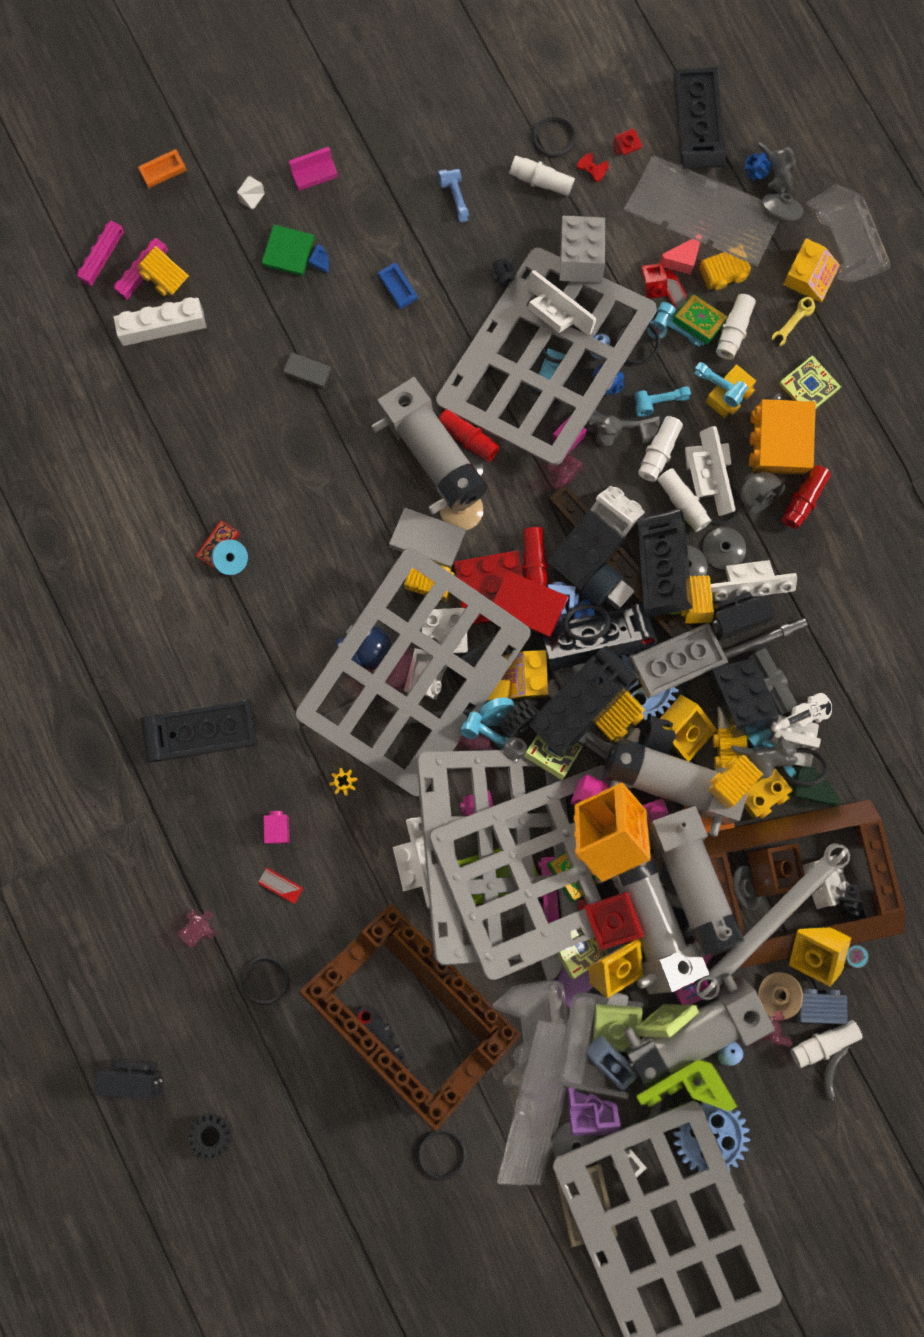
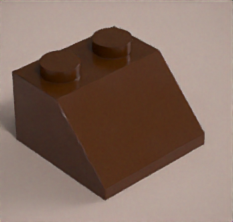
M798 843L748 852L756 897L789 892L805 876Z

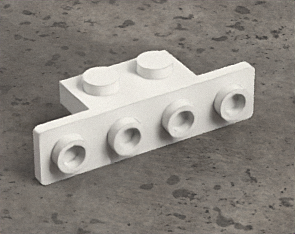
M535 270L530 272L527 288L538 297L529 302L528 309L558 333L574 324L588 336L591 335L596 323V317Z
M712 426L700 432L704 452L691 453L687 456L696 496L714 495L718 515L723 516L734 512L735 506L717 427Z
M766 560L726 566V575L729 582L711 584L713 602H717L747 592H751L752 597L793 592L796 590L797 575L792 573L774 576L770 561Z
M421 817L410 818L406 820L411 842L395 846L393 851L403 891L422 887L427 907L430 908Z

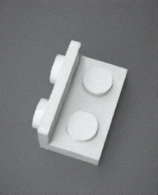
M414 649L404 691L407 693L410 692L433 657L430 654H423L422 649ZM444 665L424 696L437 699L442 688L441 681L447 665Z

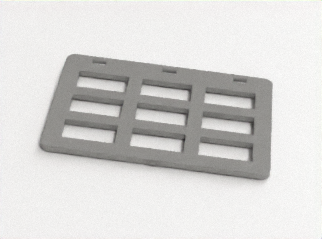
M535 248L531 250L514 276V281L509 284L440 390L436 401L440 408L444 410L449 409L467 422L551 465H558L567 455L606 391L613 385L614 378L654 317L657 309L654 301L603 278L602 283L570 281L563 293L572 300H575L582 287L603 297L592 313L596 317V323L591 335L588 336L582 330L580 332L570 326L558 333L528 309L529 302L535 294L527 288L529 276L527 280L521 278L526 269L531 272L535 270L544 278L547 277L550 271L560 275V257L542 248ZM617 302L635 311L636 314L613 348L593 337ZM521 318L539 327V330L518 363H514L497 353ZM494 322L495 324H497V326L495 327L494 331L490 333L487 331V329L489 328L491 323ZM553 334L572 343V346L549 380L531 371L530 368ZM586 350L606 361L585 395L581 396L563 387ZM491 366L509 375V377L485 412L466 401L487 368ZM459 375L462 378V380L459 383V385L455 387L452 385V383ZM521 382L542 393L518 429L498 418ZM557 399L575 408V410L551 446L532 436L553 400Z
M407 548L402 552L355 624L351 625L347 630L346 637L297 708L296 716L299 721L414 796H419L417 757L424 752H447L454 750L463 736L460 733L461 727L468 718L463 714V711L471 702L473 705H476L472 712L479 713L530 637V629L520 620L418 550ZM414 568L435 583L407 623L386 607L409 572ZM448 591L467 604V607L440 645L419 630L444 593ZM480 613L498 625L500 629L476 665L472 667L453 654V652ZM379 619L398 632L399 636L372 674L351 659ZM411 642H413L433 657L408 695L405 696L385 683V681ZM510 645L514 647V650L506 660L501 655L506 647ZM444 665H447L466 678V680L441 717L438 718L418 704ZM344 671L365 686L337 726L316 712V710ZM376 694L398 707V709L371 748L350 733ZM411 716L430 728L431 732L404 770L386 758L384 754ZM425 779L426 790L431 784V779Z
M504 750L424 752L417 757L416 763L434 957L437 963L441 965L476 963L479 961L472 945L464 946L461 917L439 863H432L431 850L433 848L429 841L430 833L436 828L468 817H451L447 769L470 768L474 812L478 813L489 808L485 768L508 767L512 800L514 796L521 793L525 795L523 767H538V765L525 757L512 759L504 753ZM545 770L547 786L561 781V779ZM425 779H431L432 792L426 793ZM564 797L559 799L568 820L566 798ZM525 812L505 820L508 829H514L516 845L530 840L529 828L552 827V831L556 830L549 813L528 814ZM491 826L477 831L479 860L494 855L491 831L493 829ZM451 841L450 845L455 855L454 841ZM562 843L554 845L556 858L565 852ZM532 855L521 859L531 884L553 876H534ZM496 870L482 874L481 879L466 881L471 895L483 894L484 904L498 899V893L518 891L513 878H496ZM560 888L559 898L561 916L563 918L577 912L576 901L571 903L563 889ZM522 904L525 933L534 930L524 904ZM499 913L485 919L486 931L492 947L503 943ZM438 923H445L446 937L439 938ZM517 954L508 958V960L519 959V956Z
M604 765L597 766L525 795L521 793L514 796L512 800L436 828L430 833L429 841L483 974L487 979L496 980L595 937L585 909L548 924L538 897L578 881L587 905L601 900L591 876L593 874L583 861H580L575 854L576 838L574 832L576 831L575 822L569 824L559 799L574 794L578 780L587 774L610 785V781L603 779ZM546 805L556 830L515 846L505 820ZM491 826L501 852L460 868L450 842ZM562 843L572 868L531 884L521 859ZM507 865L518 891L476 907L466 881ZM524 904L534 930L492 947L482 921ZM580 928L583 935L572 940L570 932ZM518 954L521 962L510 967L508 958Z
M689 1101L558 1156L554 1160L555 1173L624 1337H703L772 1308L781 1302L782 1295L744 1208V1199L736 1189L704 1111L698 1102ZM690 1122L709 1168L682 1178L663 1132ZM650 1138L669 1185L643 1195L624 1149ZM611 1155L630 1201L604 1211L585 1165ZM575 1182L579 1193L572 1197L567 1183ZM716 1183L735 1229L709 1240L689 1194ZM676 1199L695 1246L669 1256L650 1210ZM637 1216L656 1262L630 1273L611 1226ZM742 1244L761 1291L735 1301L715 1255ZM602 1250L608 1260L603 1265L600 1264L596 1252L598 1253ZM702 1261L722 1307L695 1318L676 1271ZM663 1277L682 1324L656 1334L637 1288ZM633 1320L637 1331L630 1335L625 1322Z

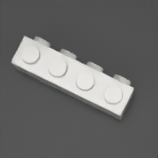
M186 298L182 302L177 303L167 302L159 307H144L140 311H126L118 316H114L117 336L123 346L207 328L203 309L198 298Z

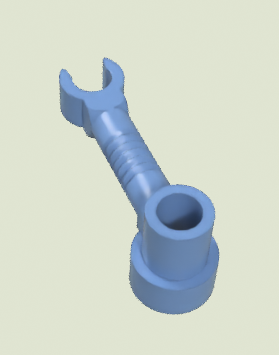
M445 169L437 171L440 188H451L459 221H468V209L464 204L458 182H461L460 170L447 171Z

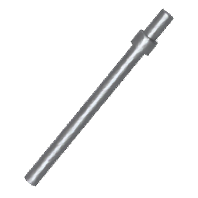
M803 618L791 624L785 623L780 625L779 629L723 652L726 658L729 659L777 638H786L791 636L793 632L807 627V621Z

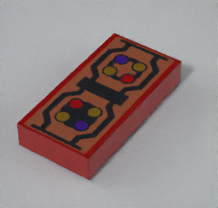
M220 521L196 557L215 569L211 560L214 547L224 540H236L240 533L223 521Z

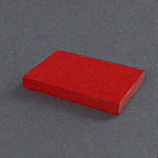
M507 571L493 603L527 625L529 629L550 638L569 597Z

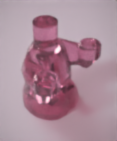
M567 453L561 467L548 464L546 468L556 473L558 479L553 487L559 490L565 484L571 483L576 478L577 473L584 468V465Z
M480 733L476 739H468L462 735L458 742L459 745L467 747L471 751L496 750L490 746L492 740Z
M192 909L187 914L189 923L178 932V936L193 948L203 935L212 939L217 934V931H214L213 927H209L208 922L214 914L207 909L202 916H199Z
M776 1011L774 1016L769 1018L775 1031L762 1038L772 1041L777 1045L790 1047L792 1045V1042H790L791 1038H781L782 1029L778 1020H783L785 1017L782 1016V1011Z

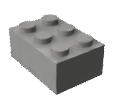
M562 216L559 281L602 283L605 267V218Z

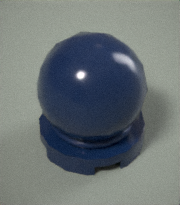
M373 626L351 660L365 669L372 670L377 668L391 648L390 637L381 628ZM340 637L338 640L335 641L337 647H339L342 641L344 640L343 637Z

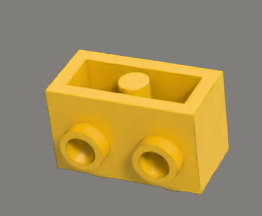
M774 769L772 776L766 779L761 778L751 787L747 793L744 808L753 819L758 816L763 819L772 812L771 806L775 803L781 805L790 798L787 794L792 789L777 769Z

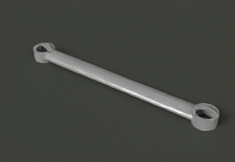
M840 844L829 845L825 849L824 857L743 937L745 941L735 945L708 972V975L694 982V990L697 995L705 1000L716 997L719 993V987L724 983L723 975L726 973L732 975L837 868H842L848 864L850 860L848 849ZM840 847L842 852L839 856L830 860L832 850ZM706 979L712 980L711 984L704 991L699 992V985L702 981Z

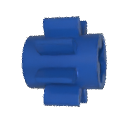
M763 152L760 155L757 153L750 155L745 162L744 170L747 172L746 175L752 180L756 177L759 180L765 178L769 174L770 165L772 164L768 160L769 157Z

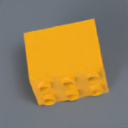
M762 399L755 409L751 411V423H754V432L750 434V445H753V453H750L749 466L752 467V473L770 472L773 474L804 475L813 468L816 402Z
M622 782L575 804V854L580 861H583L588 866L590 872L596 875L602 882L651 860L646 809Z

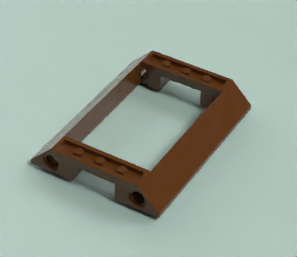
M871 800L719 831L718 836L707 834L708 836L703 840V843L743 937L745 936L744 926L726 853L852 826L856 827L857 835L855 837L858 848L864 849L874 892L870 893L872 905L876 908L877 915L819 928H832L851 937L850 945L904 933L905 910L883 822ZM797 932L767 938L739 968L791 958ZM731 949L722 952V957H724Z
M392 904L381 912L347 948L326 965L299 992L434 1132L439 1129L461 1104L466 1094L481 1077L498 1062L521 1036L452 964L441 965L437 963L434 957L433 945ZM383 944L480 1041L479 1045L433 1095L333 994Z

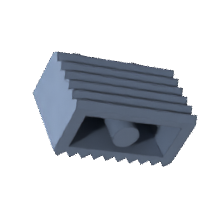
M803 989V1002L800 1010L797 1012V1021L847 1024V995H840V990H826V994H817V989Z
M599 1036L585 1050L592 1062L621 1090H625L637 1078L627 1059L607 1042L603 1036Z

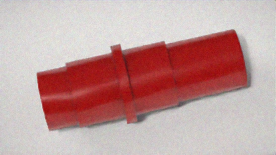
M446 409L439 417L447 432L461 443L465 450L472 451L487 462H490L498 453L500 447L483 434L482 429L479 427L475 428L449 409Z
M815 465L798 491L792 494V500L782 517V522L788 527L799 529L810 511L815 509V503L831 476L830 471L825 467Z
M543 528L523 529L524 566H522L523 571H525V578L547 587V569H549V565L546 564Z

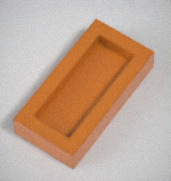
M176 149L138 167L148 188L186 171L185 165Z

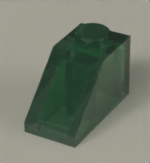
M803 766L802 769L796 771L794 779L801 782H813L819 779L822 773L816 772V768ZM826 778L820 784L810 787L799 786L793 783L791 798L831 806L841 804V799Z

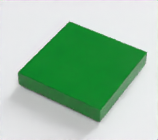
M273 225L262 260V266L303 276L315 235Z

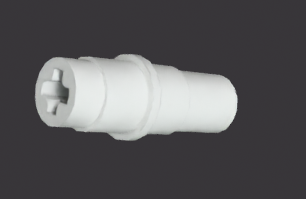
M515 156L509 174L531 183L533 187L536 185L546 190L549 189L567 197L569 196L575 178L542 165L543 162L541 161L537 163L527 158Z
M739 294L726 324L721 328L722 334L716 349V354L721 358L733 359L742 340L746 337L749 318L756 303L755 299L750 295Z
M666 416L651 445L646 448V455L638 472L643 479L655 482L666 462L670 461V454L675 445L674 443L683 427V423L677 418Z
M673 468L663 473L657 479L669 495L674 506L677 509H682L685 521L688 525H691L695 532L702 530L711 522V519L706 514V510L699 502V497L692 493Z
M851 1020L847 1024H842L832 1030L829 1029L819 1035L817 1033L813 1034L812 1038L790 1049L791 1055L796 1065L802 1068L822 1059H829L830 1055L861 1040L862 1034L857 1024Z

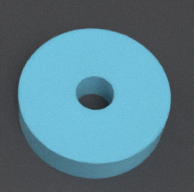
M224 540L214 547L211 560L215 569L220 573L234 575L245 568L248 554L240 542ZM228 553L233 555V560L230 562L226 559Z
M496 698L487 702L480 709L482 722L487 726H499L502 717L507 715V712L511 711L515 706L514 702L509 698Z

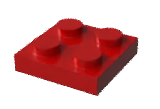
M628 891L584 906L600 951L645 936Z

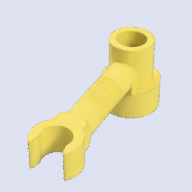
M805 297L801 299L793 317L790 318L780 331L773 334L772 341L776 336L783 338L779 347L785 344L786 337L803 316L808 317L814 312L815 303L812 298ZM808 303L810 307L806 308L803 304Z

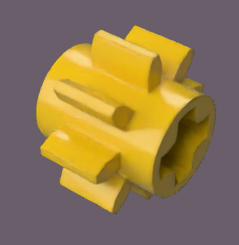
M340 768L339 774H331L335 780L329 784L330 786L337 787L335 794L344 791L345 796H348V790H356L352 785L358 779L350 777L352 774L351 769L344 773L343 769ZM346 777H348L347 781L349 782V785H343L342 787H340V782L338 780L340 778L345 779Z

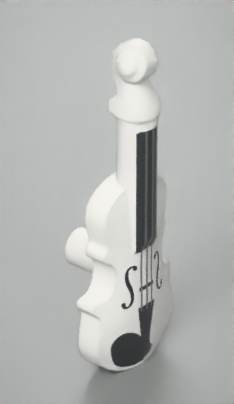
M823 693L808 697L807 704L801 703L792 708V716L782 719L778 723L773 722L770 727L771 731L778 733L780 729H785L793 724L802 727L812 723L813 720L819 723L824 719H828L832 713L831 701Z

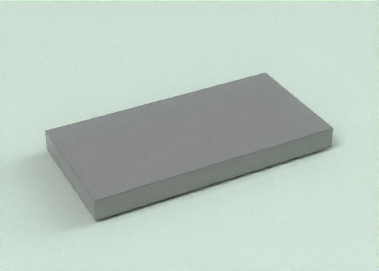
M709 622L629 658L635 673L639 676V681L648 699L728 663Z

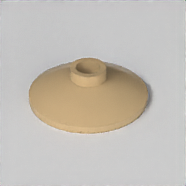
M479 499L470 507L459 512H453L449 506H446L440 510V515L444 522L464 528L467 531L474 528L480 522L483 515V504L481 499Z
M782 972L770 974L762 981L759 987L758 997L769 1016L775 1019H788L800 1010L803 1002V992L798 981L791 975ZM783 991L786 993L787 996L785 1000L781 998V993Z

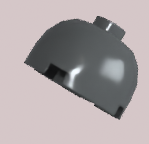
M750 473L743 480L744 484L741 488L740 497L745 508L750 513L757 514L773 503L771 499L775 495L779 497L782 494L785 485L773 473Z

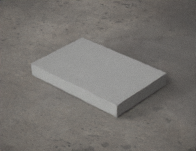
M404 508L389 543V548L400 552L407 548H414L438 565L451 569L466 529Z

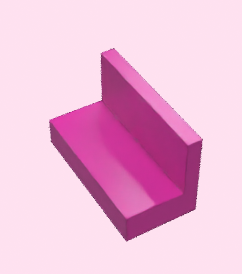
M329 147L289 161L291 173L298 191L338 177L331 159Z

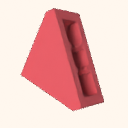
M698 235L662 254L660 263H663L664 268L691 275L701 237Z

